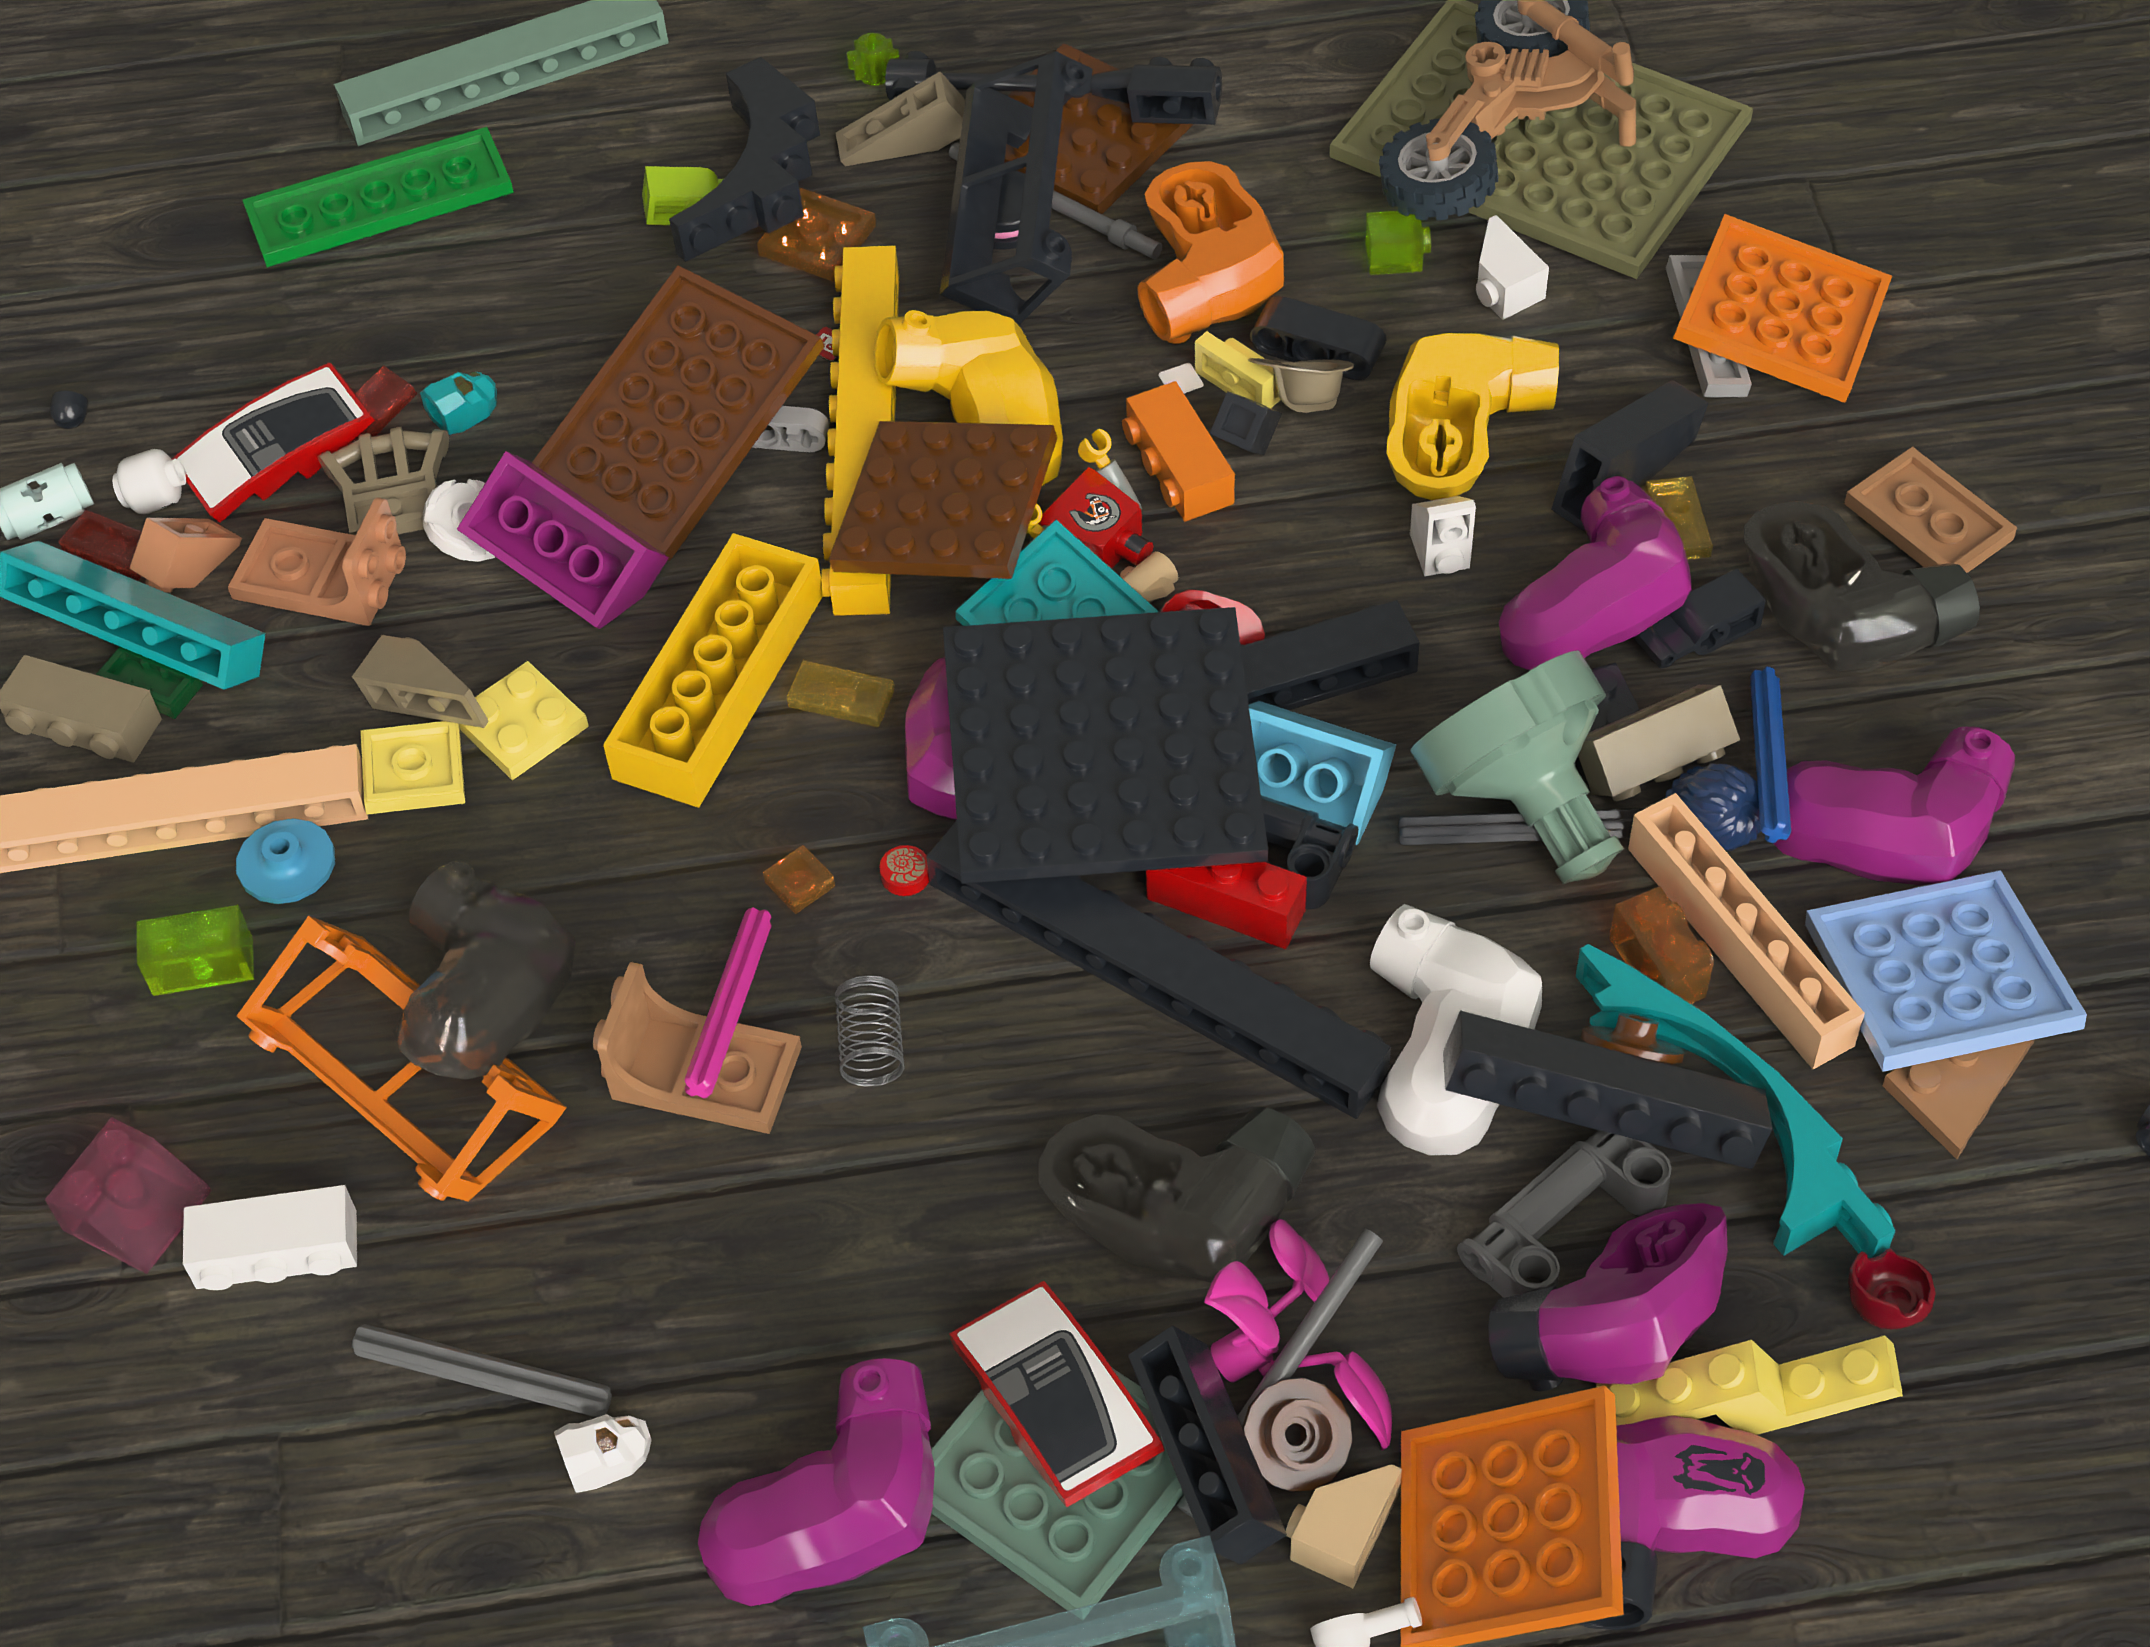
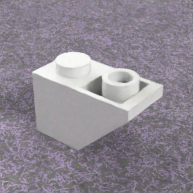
M1455 496L1412 504L1410 536L1424 576L1441 573L1450 574L1458 570L1470 568L1476 509L1472 499Z

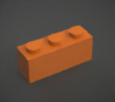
M1176 381L1126 398L1127 418L1122 420L1124 434L1131 445L1137 444L1147 473L1150 476L1156 475L1166 504L1169 507L1175 506L1184 522L1234 504L1235 473Z

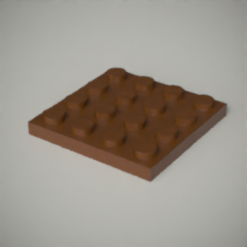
M1065 43L1056 50L1092 68V76L1097 73L1119 70ZM1038 69L1034 70L1030 75H1037ZM1012 91L1007 95L1033 108L1035 92ZM1087 93L1080 98L1071 97L1063 106L1054 191L1103 214L1194 124L1132 122L1129 104L1093 96L1092 93ZM1030 135L1027 136V140L1018 149L1006 144L1004 163L1028 154ZM1026 167L1016 171L1026 173Z
M880 421L829 557L833 571L844 573L1012 579L1058 439L1054 425Z

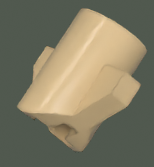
M1155 551L1136 567H1126L1121 571L1120 577L1150 603L1155 599L1168 596L1175 590L1173 584L1178 580V573L1174 564L1167 556Z

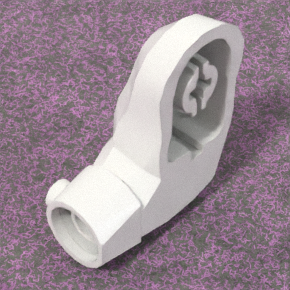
M1404 904L1392 914L1382 929L1371 954L1370 968L1410 998L1417 999L1419 997L1422 1005L1417 1013L1411 1038L1381 1086L1377 1108L1387 1131L1405 1147L1427 1155H1458L1479 1144L1489 1129L1494 1113L1499 1106L1496 1103L1445 1090L1443 1050L1458 1014L1461 1010L1535 1030L1542 1007L1541 976L1522 958L1491 939L1457 927L1453 922Z

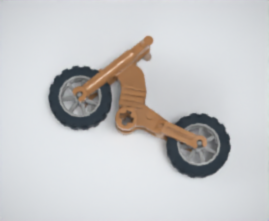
M1482 0L1478 5V12L1475 13L1478 44L1470 47L1465 55L1467 75L1473 83L1464 95L1458 94L1441 118L1429 120L1430 123L1421 125L1420 122L1409 126L1410 130L1406 132L1401 130L1393 136V142H1387L1382 149L1383 156L1379 158L1383 194L1384 196L1386 195L1388 204L1392 208L1397 206L1398 212L1402 215L1408 216L1413 214L1419 220H1427L1428 217H1436V220H1446L1448 215L1457 214L1459 217L1469 213V208L1473 206L1475 208L1480 207L1485 203L1486 195L1491 196L1496 189L1495 182H1498L1499 177L1496 148L1494 142H1491L1493 137L1503 134L1505 127L1517 116L1518 119H1525V116H1528L1529 120H1535L1536 117H1539V120H1544L1547 111L1575 107L1585 102L1588 98L1618 117L1619 144L1621 146L1634 145L1636 143V100L1604 75L1605 73L1623 86L1633 83L1634 67L1632 65L1629 44L1619 42L1612 48L1590 32L1587 0Z

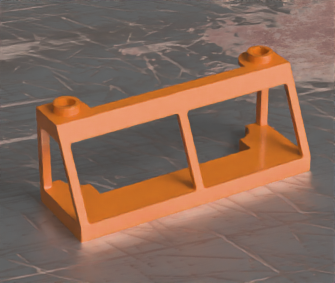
M311 916L306 918L237 1014V1017L252 1029L248 1034L252 1041L270 1052H275L277 1047L289 1051L417 1162L418 1165L415 1167V1170L421 1176L418 1185L428 1194L441 1201H444L447 1196L467 1202L471 1200L555 1125L567 1108L365 938ZM307 942L337 960L281 1008L275 1009L263 1005ZM346 968L354 969L362 974L437 1037L431 1045L377 1091L372 1089L291 1019V1015ZM446 1047L450 1048L484 1077L481 1082L488 1088L486 1093L496 1100L494 1106L456 1159L452 1158L387 1102L390 1095ZM508 1110L540 1119L535 1126L480 1175L475 1177L466 1170Z

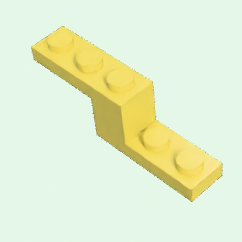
M1885 1335L1783 1364L1776 1363L1754 1341L1748 1340L1670 1362L1664 1375L1660 1378L1631 1385L1596 1383L1597 1387L1606 1386L1615 1394L1616 1426L1666 1416L1701 1419L1716 1414L1732 1429L1756 1435L1903 1396L1894 1344Z

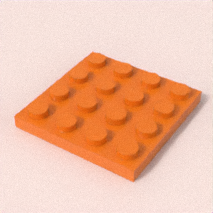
M1724 214L1673 339L1845 403L1852 389L1892 275Z
M1606 1386L1401 1431V1603H1404V1600L1414 1597L1419 1606L1423 1623L1422 1626L1415 1628L1412 1626L1401 1628V1647H1455L1624 1615L1615 1394Z

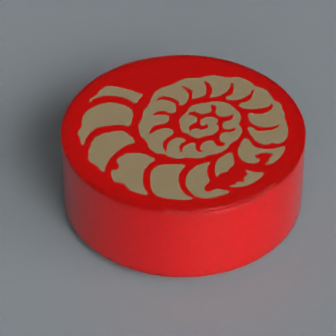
M902 845L890 849L880 861V875L883 886L889 892L899 896H910L922 891L929 883L927 855L921 849L910 845Z

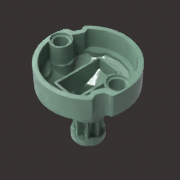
M1579 650L1571 651L1548 660L1526 674L1495 688L1436 726L1416 742L1410 750L1436 795L1450 792L1454 796L1511 800L1516 805L1528 827L1534 826L1559 867L1555 872L1562 884L1598 876L1607 869L1613 858L1624 850L1617 836H1610L1586 795L1590 791L1574 764L1598 714L1599 709L1597 705L1606 697V693Z

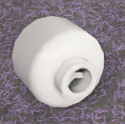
M151 449L124 458L119 463L117 473L113 475L112 482L115 494L125 508H131L138 514H148L173 506L179 501L182 492L181 486L186 484V475L181 463L177 459L171 460L160 449Z

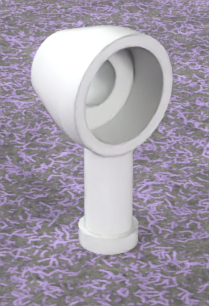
M1414 1597L1405 1599L1404 1603L1370 1613L1349 1614L1329 1619L1314 1625L1310 1630L1316 1647H1370L1371 1637L1408 1626L1413 1628L1419 1627L1423 1623L1417 1601Z

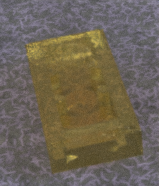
M1692 476L1646 481L1645 492L1674 523L1683 542L1687 560L1711 557L1713 545Z
M803 660L787 695L788 707L879 727L895 691L894 683L890 679Z

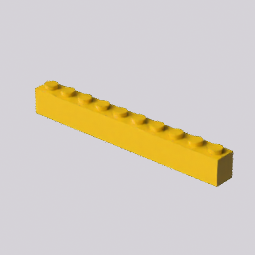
M896 246L843 247V265L835 266L836 292H841V297H834L833 312L835 324H840V329L832 330L833 356H839V362H831L830 367L832 389H837V395L829 396L830 422H836V429H828L829 456H835L834 463L826 464L827 490H833V497L825 498L826 525H832L831 533L823 534L825 561H829L880 421H895L896 386L886 385L879 381L875 369L874 351L877 331L882 320L888 317H898L899 270ZM831 564L830 569H822L823 597H831L834 616L890 614L891 574L834 572Z

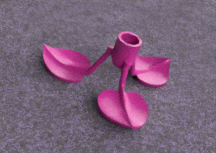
M1282 1219L1271 1225L1269 1239L1278 1262L1284 1271L1294 1279L1291 1290L1268 1309L1266 1293L1257 1278L1244 1264L1234 1261L1224 1266L1217 1273L1204 1301L1205 1304L1226 1314L1239 1327L1211 1345V1354L1216 1367L1232 1383L1259 1369L1263 1376L1266 1375L1275 1362L1272 1360L1273 1353L1278 1351L1280 1338L1279 1329L1274 1318L1297 1299L1303 1291L1315 1303L1330 1281L1327 1270L1315 1250ZM1337 1351L1305 1356L1298 1368L1320 1364H1332L1335 1366L1334 1373L1344 1394L1376 1435L1381 1444V1451L1388 1448L1392 1433L1391 1405L1387 1392L1373 1369L1355 1352H1350L1345 1357Z

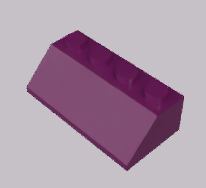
M507 451L501 457L457 527L459 532L598 629L603 628L642 599L669 558L532 462Z

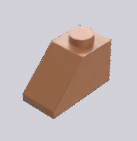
M146 518L129 569L146 578V585L166 593L173 592L174 588H195L240 546L242 538L210 519Z

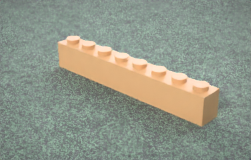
M357 744L336 745L326 749L282 753L277 756L233 760L229 763L185 767L180 770L153 774H136L125 778L87 781L76 785L38 788L28 792L0 795V873L250 837L257 829L273 821L294 818L311 821L317 826L367 820L368 815L364 805L362 758Z

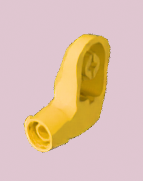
M911 310L905 316L888 317L882 320L877 331L874 351L875 369L880 382L886 385L928 392L931 389L950 399V407L957 423L1054 425L1058 439L1042 486L1058 476L1062 460L1063 435L1054 379L1046 366L1036 356L1022 329L1012 318L990 311H962L933 317V315H927L921 311Z
M1443 333L1416 340L1410 346L1390 400L1389 435L1386 454L1396 480L1415 496L1429 500L1455 497L1469 491L1489 458L1487 425L1491 414L1506 409V412L1554 409L1559 370L1558 344L1511 336V339L1481 333Z

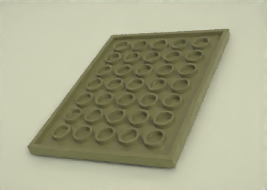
M1466 0L1446 1L1330 144V158L1381 177L1379 158L1383 156L1382 149L1387 142H1393V136L1401 130L1403 132L1410 130L1409 126L1420 122L1421 125L1430 123L1429 120L1441 118L1458 94L1464 95L1473 83L1467 75L1465 55L1470 47L1478 44L1475 13L1478 12L1477 4ZM1632 63L1634 67V80L1628 86L1620 85L1604 73L1606 77L1615 82L1617 87L1636 100V143L1632 146H1621L1619 144L1618 117L1607 109L1602 108L1590 98L1575 107L1547 111L1544 120H1539V117H1536L1535 120H1529L1528 116H1525V119H1518L1517 116L1505 127L1503 134L1491 139V142L1495 144L1499 179L1498 182H1495L1496 189L1491 196L1486 195L1485 203L1480 207L1475 208L1473 206L1469 208V213L1486 220L1497 215L1511 230L1637 279L1750 123L1753 108Z

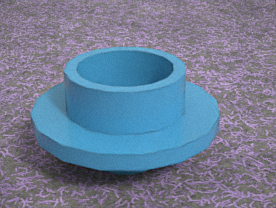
M294 818L273 821L257 829L243 842L236 857V874L245 891L259 901L274 904L296 902L315 893L329 879L335 866V848L326 831L311 821Z

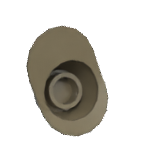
M1260 358L1248 359L1252 363L1273 367L1279 398L1285 406L1296 412L1304 413L1332 409L1340 393L1343 371L1354 367L1353 363L1342 360L1288 362Z

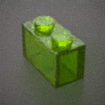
M239 905L137 921V964L153 996L254 980L253 938Z

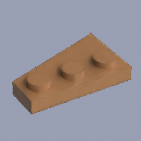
M2035 1039L1897 1068L1885 1076L1882 1086L1936 1140L1958 1159L1967 1141L1977 1126L1981 1124L1990 1106L2002 1088L2006 1086Z

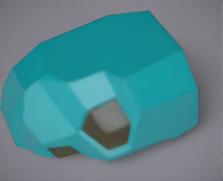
M457 372L441 381L430 383L420 392L424 409L429 417L441 430H447L448 435L464 432L486 419L497 404L496 383L488 375H484L481 372L469 374Z

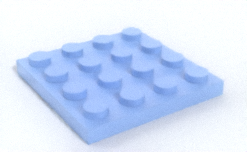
M2001 870L1811 909L1806 912L1805 926L1830 973L1865 1013L1860 1030L1882 1072L2084 1029L2087 1016L2085 1010Z

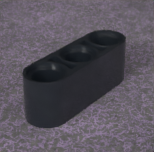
M1275 296L1267 301L1250 333L1251 342L1259 351L1290 362L1308 360H1342L1354 364V367L1343 371L1342 376L1351 380H1364L1370 375L1387 341L1383 330L1370 321L1283 296Z

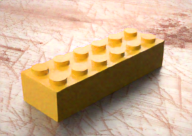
M733 533L603 744L612 780L698 808L700 807L823 597L821 574L817 558Z

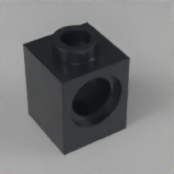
M1227 391L1209 434L1247 451L1265 455L1282 413L1244 396Z

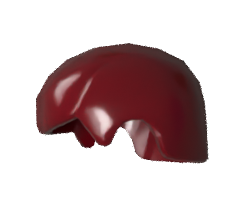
M1886 1249L1881 1255L1874 1258H1868L1867 1254L1862 1251L1857 1254L1849 1269L1848 1287L1852 1306L1869 1324L1880 1329H1901L1922 1322L1931 1312L1936 1296L1932 1275L1917 1260L1897 1255L1892 1249Z

